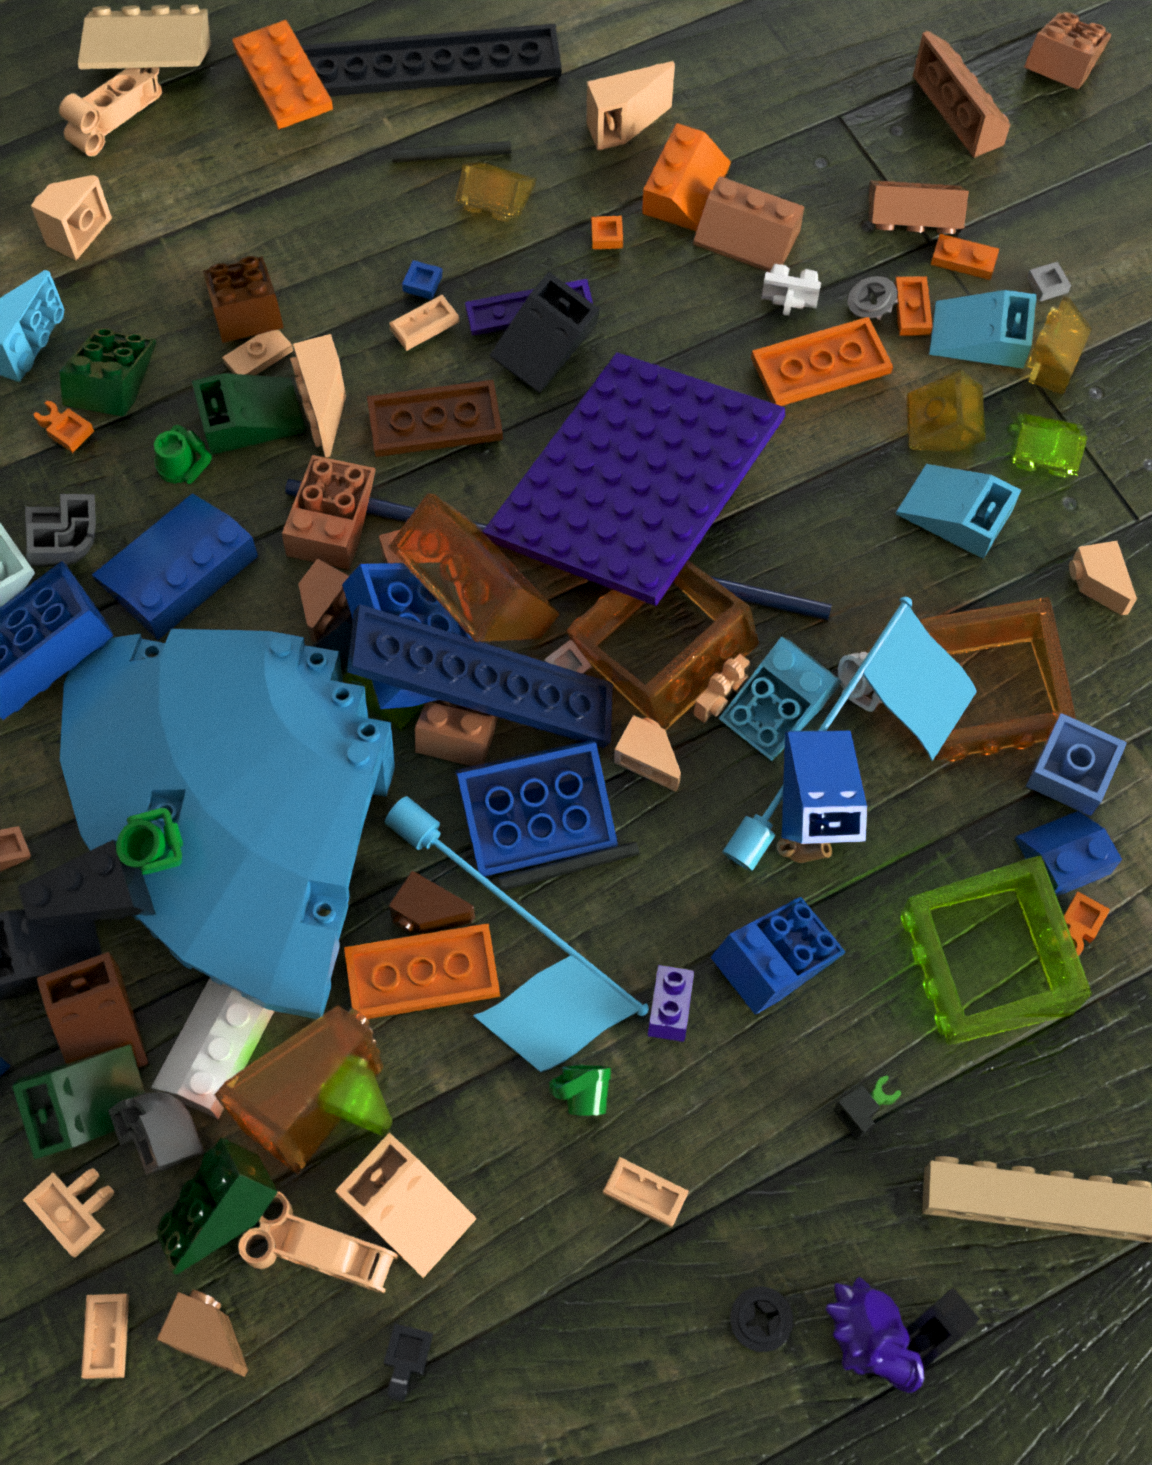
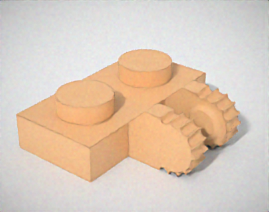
M741 654L735 659L729 658L724 663L722 673H715L711 677L709 687L696 700L694 716L703 723L712 714L715 717L718 716L728 703L727 698L734 691L738 693L750 678L748 676L750 661Z
M94 1168L82 1174L69 1187L53 1172L23 1199L74 1258L105 1231L92 1214L100 1210L114 1196L113 1189L107 1185L98 1190L84 1204L78 1200L77 1196L86 1192L98 1179L99 1174Z

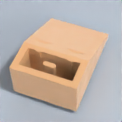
M673 61L587 82V126L597 151L626 144L672 107L675 66Z
M331 334L294 343L296 357L290 358L297 389L303 400L302 403L307 421H309L311 426L310 429L315 447L322 446L325 458L331 455L346 399L340 362Z
M390 1133L335 1190L340 1200L423 1278L476 1220V1217Z

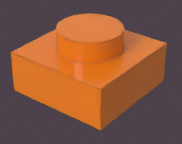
M622 216L591 217L592 249H622Z

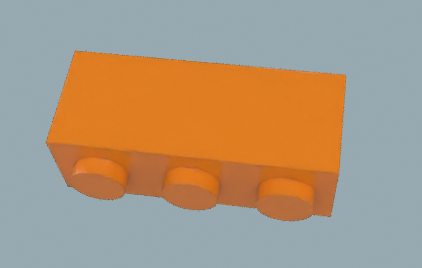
M676 123L643 189L642 214L697 232L707 198L719 176L725 178L731 163L705 132Z

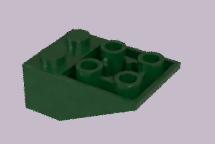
M109 328L95 329L59 371L62 406L124 417L136 401L156 345V339L146 338L137 333H117Z
M222 373L192 381L211 455L306 432L291 378Z
M131 1043L19 1078L12 1085L34 1160L75 1147L115 1131L108 1110L120 1101L140 1094H146Z
M222 1137L214 1148L206 1152L201 1167L193 1179L184 1184L178 1201L170 1212L162 1216L156 1231L172 1273L176 1275L256 1225L278 1193L258 1154Z

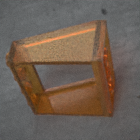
M426 494L389 545V548L475 642L541 639L560 615L506 555L482 532L476 523L435 494Z
M688 560L673 583L715 622L646 685L597 647L645 603L644 601L612 589L607 594L601 596L596 604L583 616L575 619L567 629L570 640L574 642L591 666L608 682L613 683V687L645 718L656 721L665 731L695 704L699 696L709 687L711 677L715 673H722L724 663L729 658L735 659L739 654L746 657L759 645L750 606Z
M1049 597L919 619L928 634L949 655L1031 641L1053 709L1051 713L952 730L935 756V760L947 759L948 761H958L969 754L981 753V755H991L1008 747L1025 749L1036 742L1047 741L1061 713L1076 719L1056 621Z
M338 1005L224 1082L214 1096L243 1133L298 1175L383 1069L379 1056L381 1052L376 1047L377 1041L372 1037L374 1032L368 1027L370 1024L368 1019L353 1008L347 1012Z

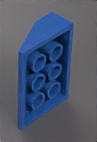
M192 493L93 573L92 577L147 631L159 640L258 557L253 537L232 517Z
M63 561L0 607V717L3 720L10 714L19 711L27 701L39 692L48 689L52 682L67 671L74 669L81 660L94 650L102 648L114 636L99 610Z
M449 562L360 564L342 584L352 619L354 610L361 604L474 640ZM372 680L381 709L413 707L439 700Z
M592 740L455 770L478 872L484 877L618 846L597 744Z

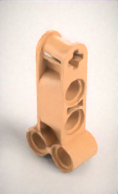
M159 67L126 68L83 99L76 94L67 95L59 108L60 116L68 121L64 130L65 140L88 156L97 155L104 146L105 135L161 96L162 88L157 79Z
M279 1191L271 1203L280 1202L283 1204V1212L280 1217L274 1220H267L263 1213L258 1220L261 1223L260 1227L249 1229L240 1238L239 1253L253 1268H267L279 1257L383 1294L386 1290L383 1288L392 1260L398 1258L397 1253L293 1216L291 1204L284 1194ZM259 1239L267 1240V1252L259 1258L250 1257L249 1250L252 1243Z

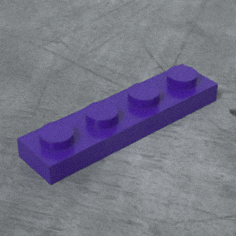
M587 279L565 283L593 304ZM534 289L465 302L471 335L507 329Z

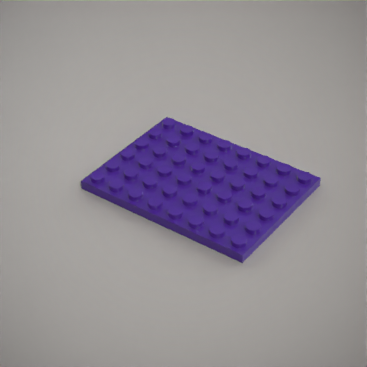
M616 352L482 531L484 538L491 543L657 606L785 418V407Z

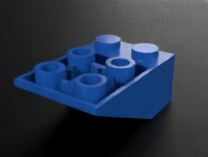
M785 731L782 838L801 844L866 841L867 804L851 731Z
M799 897L730 933L713 953L711 959L756 1015L782 1000L846 952L803 898Z

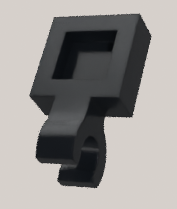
M394 1324L383 1363L384 1366L394 1368L387 1392L389 1399L404 1402L411 1373L423 1376L433 1340V1333Z

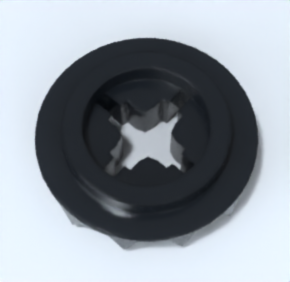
M762 1286L747 1289L737 1297L730 1312L732 1333L742 1346L757 1353L774 1351L782 1346L791 1334L793 1327L791 1307L784 1296L774 1289ZM754 1303H756L757 1308L763 1314H773L775 1312L777 1314L767 1323V1333L769 1336H766L765 1331H762L760 1326H746L755 1317Z

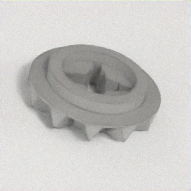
M873 276L863 279L849 293V309L853 312L856 319L860 317H869L870 319L876 317L880 320L882 314L891 313L892 306L898 303L897 288L890 279L885 277ZM872 292L877 298L875 305L870 302V293Z

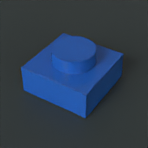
M413 260L402 283L403 292L432 300L443 276L442 268Z

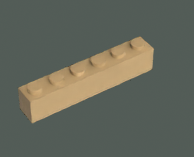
M946 1156L936 1157L935 1161H930L924 1168L922 1214L1152 1243V1188L1150 1182L1132 1180L1128 1181L1127 1185L1112 1183V1178L1107 1176H1089V1180L1075 1179L1074 1174L1067 1171H1051L1050 1175L1035 1174V1168L1027 1166H1014L1012 1171L997 1169L996 1163L987 1161H976L973 1166L959 1164L957 1158Z

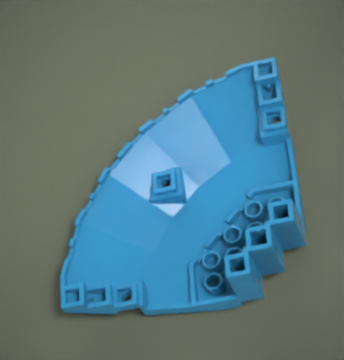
M171 629L166 643L142 639L141 634L110 638L102 648L94 650L81 660L74 669L70 670L64 682L60 763L83 842L91 851L111 840L117 841L119 833L128 824L126 820L128 817L159 808L169 810L172 813L173 823L178 824L184 844L180 847L182 863L174 868L143 875L156 915H133V917L147 927L151 935L155 939L158 938L184 967L190 970L194 968L211 978V981L221 986L223 984L240 992L242 997L267 1010L322 1020L331 989L330 979L340 948L339 938L347 914L350 897L348 887L372 794L387 797L395 769L391 722L368 718L365 686L343 683L339 651L306 646L304 637L272 631ZM149 654L157 655L155 657H148ZM163 818L150 821L157 825L164 833L163 827L165 824ZM323 909L331 911L325 917L318 915L319 911Z

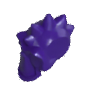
M860 1277L855 1280L853 1286L836 1283L834 1289L837 1302L827 1304L826 1311L834 1320L835 1331L833 1337L838 1341L843 1351L841 1362L843 1369H852L859 1375L875 1373L888 1380L902 1392H915L923 1384L924 1366L918 1353L906 1349L909 1344V1335L902 1324L899 1309L894 1301L882 1291L872 1288Z

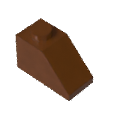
M414 871L410 873L389 905L391 917L393 918L392 922L407 933H411L412 930L419 934L433 933L471 924L475 919L473 905Z

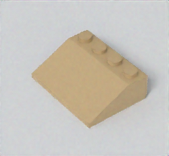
M194 4L183 5L180 10H169L167 5L152 6L151 10H140L139 6L122 7V11H111L110 7L107 6L92 8L93 11H90L84 19L78 67L79 69L199 66L211 46L207 9H199L198 5Z

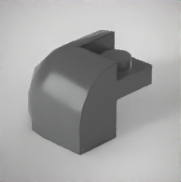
M60 494V507H25L26 560L30 566H56L61 561L66 565H71L80 561L89 552L94 542L96 529L95 494Z
M167 1093L140 1094L120 1101L108 1110L120 1145L123 1146L135 1142L146 1175L161 1170V1172L169 1170L190 1158L204 1153L191 1114L181 1100Z

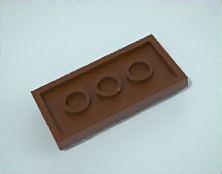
M494 380L367 396L375 457L503 440Z

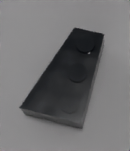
M111 840L18 886L27 920L49 927L90 923L93 920L109 918L113 920L123 919L125 916L156 915L141 870L131 868L120 861L116 851V840Z

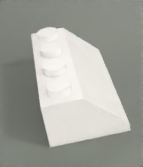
M209 978L151 1087L152 1090L167 1093L181 1100L183 1104L219 1119L274 1011L267 1010L242 997L240 992L225 984L221 986Z

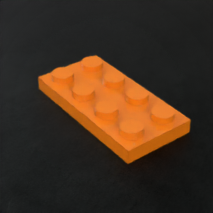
M287 20L232 39L233 47L278 130L333 110L331 98Z
M869 317L756 349L751 353V360L771 403L779 406L892 373L893 365Z
M489 923L344 947L353 1018L355 1021L500 997Z

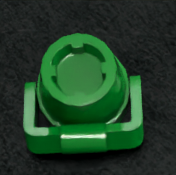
M181 425L173 426L170 431L161 433L155 439V468L160 478L166 482L183 483L186 481L188 484H191L212 460V455L205 448V443L193 431H189ZM195 452L200 454L201 458L197 460Z
M159 808L132 815L126 819L128 824L119 833L116 842V851L121 862L131 868L140 869L143 875L174 868L182 863L180 847L184 844L178 824L173 823L169 810ZM163 818L165 824L163 827L164 833L157 825L150 821Z
M583 1064L563 1067V1074L549 1082V1092L558 1099L567 1100L568 1113L571 1115L606 1114L611 1067Z

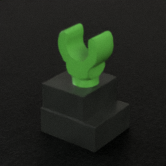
M887 1075L881 1077L876 1082L870 1094L861 1085L838 1101L833 1109L856 1140L867 1133L875 1122L871 1118L876 1114L880 1106L894 1103L901 1095L900 1090L896 1091L893 1095L883 1093L881 1087L889 1079Z

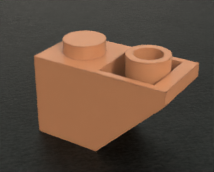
M316 559L298 583L307 627L313 642L319 639L341 610L345 609L348 605L342 584L349 576L319 559Z

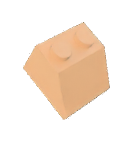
M94 175L49 184L35 198L31 205L46 246L76 261L112 219L99 179Z

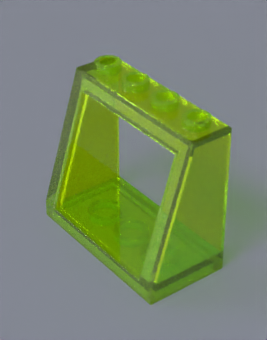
M1042 856L1028 858L911 896L903 908L904 911H901L903 927L906 932L911 931L913 937L912 953L917 966L922 965L926 977L923 980L928 1000L934 1001L937 1014H935L937 1030L941 1036L945 1035L948 1045L1074 1015L1092 995ZM1014 890L1050 991L965 1017L930 910Z

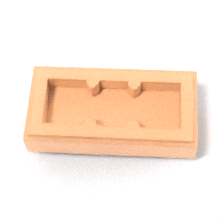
M440 295L395 319L389 325L392 333L405 350L408 351L459 323V315L445 297Z
M277 329L256 335L222 358L224 364L233 374L257 375L293 352V347Z
M619 1157L603 1190L604 1195L670 1228L673 1227L689 1193L688 1190Z
M128 1294L87 1295L81 1378L125 1377Z

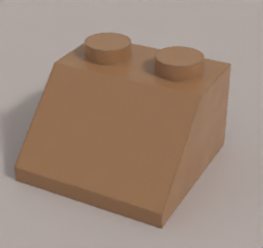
M192 1290L190 1297L178 1292L157 1340L180 1352L245 1377L248 1368L230 1319L219 1310L221 1303L215 1301L213 1297L196 1290Z

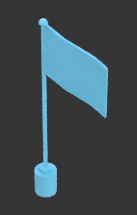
M904 596L899 599L901 602L900 606L818 731H827L863 675L882 703L917 737L927 751L931 761H933L977 690L964 669L928 634L910 608L912 600ZM783 785L762 817L757 814L753 818L745 816L722 851L727 858L748 871L752 872L775 837V834L771 831L773 825L768 820L783 799Z
M408 796L403 797L393 806L385 819V824L417 850L423 847L429 849L433 845L436 846L570 955L537 973L501 1003L484 1012L473 1015L474 1018L540 1073L569 1060L611 1026L635 1013L639 1016H644L648 1013L649 1007L647 1003L642 1005L439 841L438 838L441 834L438 831L440 822Z

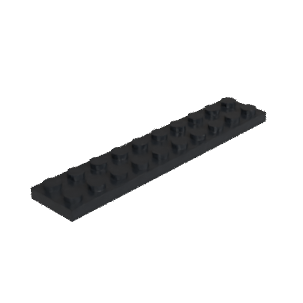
M555 23L301 45L329 97L562 76Z

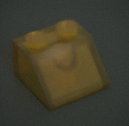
M484 162L463 164L455 201L463 203L465 210L481 213L483 209L492 212V218L508 222L510 218L521 215L537 178Z
M961 369L907 393L909 448L912 450L959 452L985 440L982 385Z

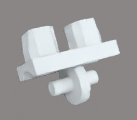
M774 264L770 273L766 272L761 299L771 300L773 304L783 305V315L787 316L790 314L791 307L816 309L821 282H818L817 271L805 269L801 271L800 278L788 276L789 268L786 265Z

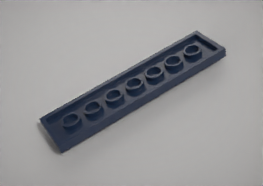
M361 604L354 610L348 673L581 742L592 740L596 742L598 747L605 748L611 743L613 683Z

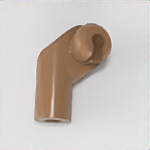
M781 838L776 845L777 851L781 856L789 857L798 863L829 858L832 854L830 843L801 844Z

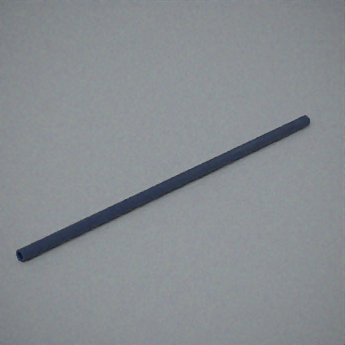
M288 479L285 494L296 497L302 481ZM369 498L367 514L486 541L482 531L488 524ZM682 569L672 582L673 585L827 621L832 604Z

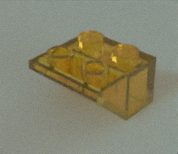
M1063 296L1058 308L1051 307L1045 326L1038 336L1034 346L1035 349L1027 365L1028 368L1032 369L1028 382L1063 395L1092 330L1072 300L1066 296Z

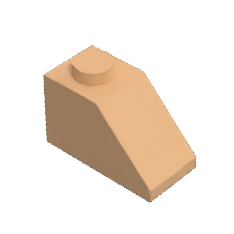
M1118 541L1078 547L1072 561L1069 563V572L1071 578L1076 580L1079 591L1121 616L1128 615L1137 597Z
M633 715L615 748L614 763L677 792L680 785L681 771L665 729L661 728L656 721L650 718L641 719Z

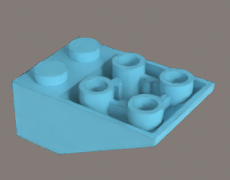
M47 270L42 271L0 298V375L20 382L25 373L31 370L35 357L40 349L46 346L50 333L64 316L65 309L51 274Z
M1001 290L936 301L929 355L1024 368L1032 347L1037 294Z
M926 464L896 511V515L984 559L1012 513L1021 489L993 475Z
M781 637L718 719L773 761L785 747V731H801L822 709L843 681L793 642Z

